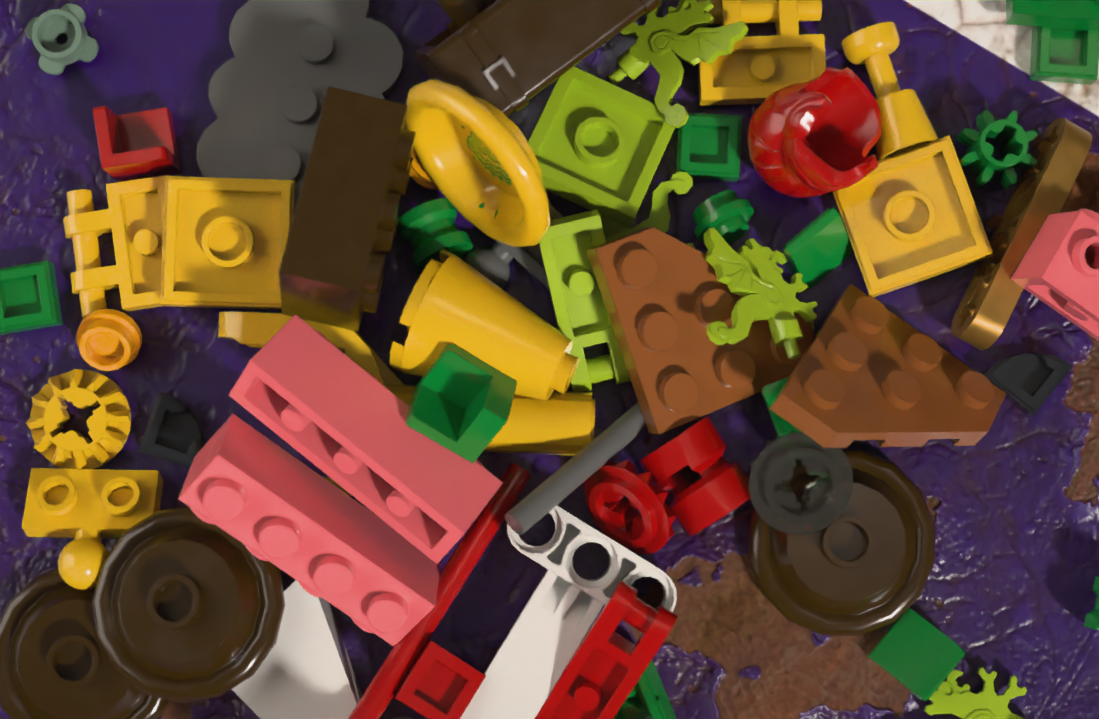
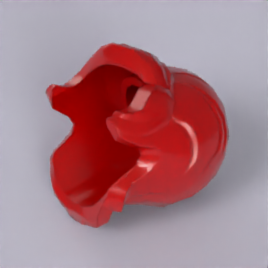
M828 66L820 77L807 82L790 84L773 92L755 110L748 127L747 142L754 169L772 189L791 197L810 198L851 187L879 165L875 155L867 156L870 149L881 137L882 119L878 103L866 85L848 67L841 70Z

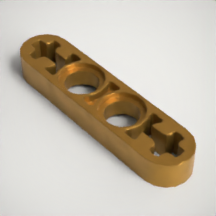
M1060 117L1053 121L1041 135L1031 154L1037 160L1036 165L1028 171H1023L989 242L993 255L980 261L957 308L951 325L953 336L981 351L988 349L999 338L1024 289L1011 280V277L1049 214L1060 213L1091 147L1092 135L1090 132Z

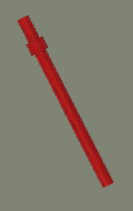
M513 463L508 465L500 478V481L503 482L468 528L439 575L435 607L392 648L348 719H379L503 523L505 514L511 510L530 480L531 475L525 469Z

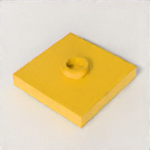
M950 135L878 160V167L862 180L849 188L832 191L869 297L874 298L990 258L993 255Z
M165 176L160 304L170 307L282 310L279 268L296 209L297 183L295 180Z

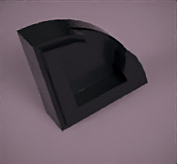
M1021 353L995 362L982 374L992 384L1006 393L1005 398L1027 416H1033L1073 366L1053 355Z
M160 391L139 452L190 468L195 455L206 444L203 429L197 417L183 402L172 395Z

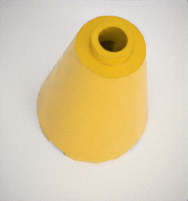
M446 250L439 251L440 262L434 259L429 261L404 307L399 323L407 326V333L409 334L405 346L393 341L390 351V365L405 374L423 377L448 344H455L516 380L517 385L514 395L547 401L554 390L564 394L572 381L579 363V358L570 354L573 341L457 255Z

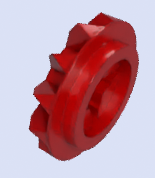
M609 460L585 481L584 498L590 515L601 531L610 539L631 552L651 554L660 550L673 537L674 531L671 525L677 514L664 503L668 491L657 489L652 484L651 472L638 474L633 463L629 460L619 464Z

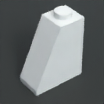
M295 580L284 591L285 609L276 644L255 674L232 690L260 719H348L363 694L330 603L323 598L309 594Z

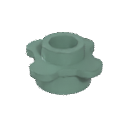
M66 4L61 9L48 10L39 17L32 18L27 24L26 35L33 41L35 48L41 54L38 62L39 66L49 75H59L64 71L65 66L79 60L90 62L98 54V42L88 35L84 25L86 13L76 4ZM61 34H65L68 37L67 42L63 45L57 43V38Z

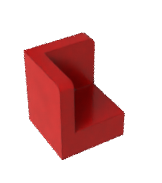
M106 105L93 107L101 167L118 182L181 173L173 116L167 107L123 115H116Z
M428 640L393 698L426 719H460L486 676L433 641Z

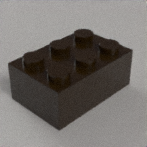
M328 86L279 268L283 315L293 317L296 314L301 319L359 332L363 313H376L384 280L382 272L386 257L385 253L390 254L393 247L399 220L397 212L401 194L405 195L413 164V157L411 156L416 132L405 129L406 104Z

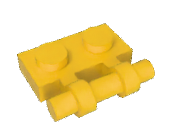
M710 0L714 5V8L708 12L715 19L712 25L719 24L721 27L741 21L745 24L775 22L777 35L744 37L735 42L732 54L719 56L711 65L702 61L697 64L699 106L762 104L773 92L790 84L807 82L820 77L826 69L824 34L799 35V22L821 21V0Z
M169 175L106 184L109 209L94 211L92 190L80 189L66 193L69 215L63 218L65 237L72 239L76 272L70 274L72 292L80 296L83 318L95 310L107 309L105 291L119 288L122 309L128 312L163 306L160 304L164 197L165 176ZM112 232L116 265L102 267L98 236Z

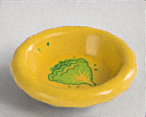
M429 80L413 86L409 90L405 103L407 105L406 127L407 130L416 132L414 150L423 168L443 196L466 220L488 237L511 247L538 244L550 225L548 196L543 186L540 165L521 130L503 112L488 101L472 96L460 87L439 80Z

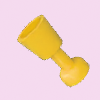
M883 22L868 26L852 33L841 42L844 54L851 63L855 65L865 64L877 97L876 101L880 108L882 119L881 137L875 143L878 160L939 139L915 90H901L889 57V54L893 53L900 43L899 34L894 22Z

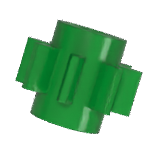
M984 110L976 117V125L979 132L964 128L958 134L956 139L961 144L967 146L966 154L959 162L962 168L969 167L977 175L975 187L981 188L990 179L998 177L1000 185L1004 189L1010 188L1017 182V175L1013 167L1028 171L1036 165L1037 160L1026 152L1028 143L1037 136V132H1025L1016 123L1018 112L1013 110L1004 119L994 121L993 115L989 110ZM992 139H996L1001 143L999 153L1005 157L1000 161L991 157L994 147L989 142Z

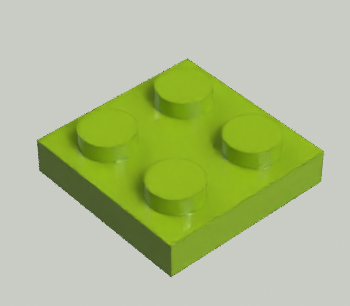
M573 67L559 77L528 144L540 165L545 190L588 210L597 209L601 216L630 228L675 127H671L665 121V115L658 111L656 104L579 68Z

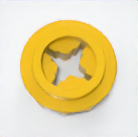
M73 369L72 371L49 377L48 383L40 392L31 397L33 405L30 418L26 424L31 430L34 449L39 451L54 466L64 469H95L112 460L126 443L131 427L130 406L121 388L103 374L90 370ZM65 399L80 409L101 405L92 411L93 415L86 421L90 429L88 434L92 438V442L79 431L71 430L66 433H57L63 429V424L70 419L69 413L66 410L68 406L64 401Z

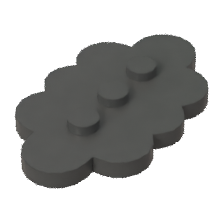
M249 0L237 10L230 24L229 42L235 57L220 66L214 72L209 82L208 97L218 119L204 130L197 144L196 160L203 177L295 180L297 183V205L328 86L385 99L387 95L397 88L404 74L405 56L398 37L387 25L369 18L372 0Z

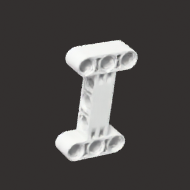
M555 506L548 512L554 519L555 532L553 537L541 546L527 544L507 523V534L512 545L522 554L548 570L484 672L486 676L460 719H535L618 583L622 580L631 586L635 580L641 577L657 579L663 588V599L660 605L673 612L677 602V591L672 579L661 569L559 506ZM587 542L601 544L609 555L607 571L596 579L580 577L575 572L572 564L574 552L580 545ZM405 716V717H395V718H392V719H413V718H410V717Z

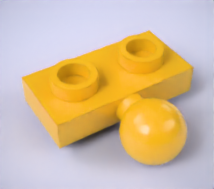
M31 468L22 529L28 537L75 538V540L69 542L63 548L59 555L58 570L60 576L65 583L75 589L88 590L95 588L101 564L109 554L107 548L101 543L102 538L119 539L126 530L154 512L160 511L163 479L159 470Z

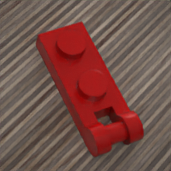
M621 580L572 656L535 719H613L669 635L678 615L662 605L657 610L636 597L638 590ZM621 620L642 632L636 644L614 632Z

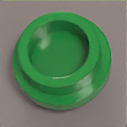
M734 190L717 193L705 200L694 210L692 218L697 225L694 229V234L698 241L704 244V233L709 228L714 227L724 240L731 244L748 231L749 225L747 222L752 217L754 209L747 199H740Z

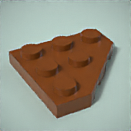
M654 227L640 229L586 250L649 433L659 435L762 392L763 387L768 384L790 377L815 337L811 323L806 322L800 315L794 312L803 338L797 341L801 356L796 359H788L784 346H775L768 320L753 321L748 337L738 343L716 345L710 341L706 333L707 326L712 322L721 321L726 323L728 329H731L732 310L735 303L744 296L731 293L727 284L717 281L715 269L705 260L706 254Z
M850 284L838 298L770 409L824 448H847L853 440H877L879 447H920L929 439H951L954 446H975L988 433L1006 393L992 384L983 374L972 370L941 348L932 338L920 333L886 309L880 301L869 297Z

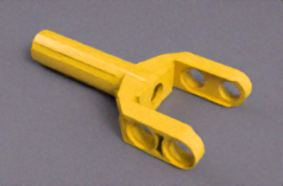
M219 312L218 338L236 340L251 348H263L292 316L283 315L282 313ZM302 319L314 330L325 335L336 348L345 352L346 356L366 372L374 375L384 387L410 407L416 385L403 384L357 331ZM553 391L547 401L514 395L508 421L483 452L575 456L594 439L595 399H592V392L566 391L563 394ZM323 477L350 497L352 496L330 477Z

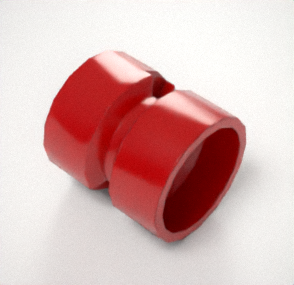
M708 416L638 461L645 473L651 472L652 484L657 489L669 491L673 496L669 507L677 514L675 519L687 537H691L710 526L758 492L740 463L727 462L723 457L728 445ZM694 471L699 473L701 478L697 480L694 476Z

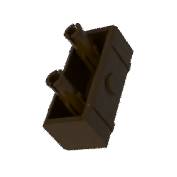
M437 0L451 21L446 24L447 28L413 54L431 80H439L460 87L470 95L488 101L507 117L511 113L517 114L529 105L531 98L640 16L648 15L658 8L662 0Z

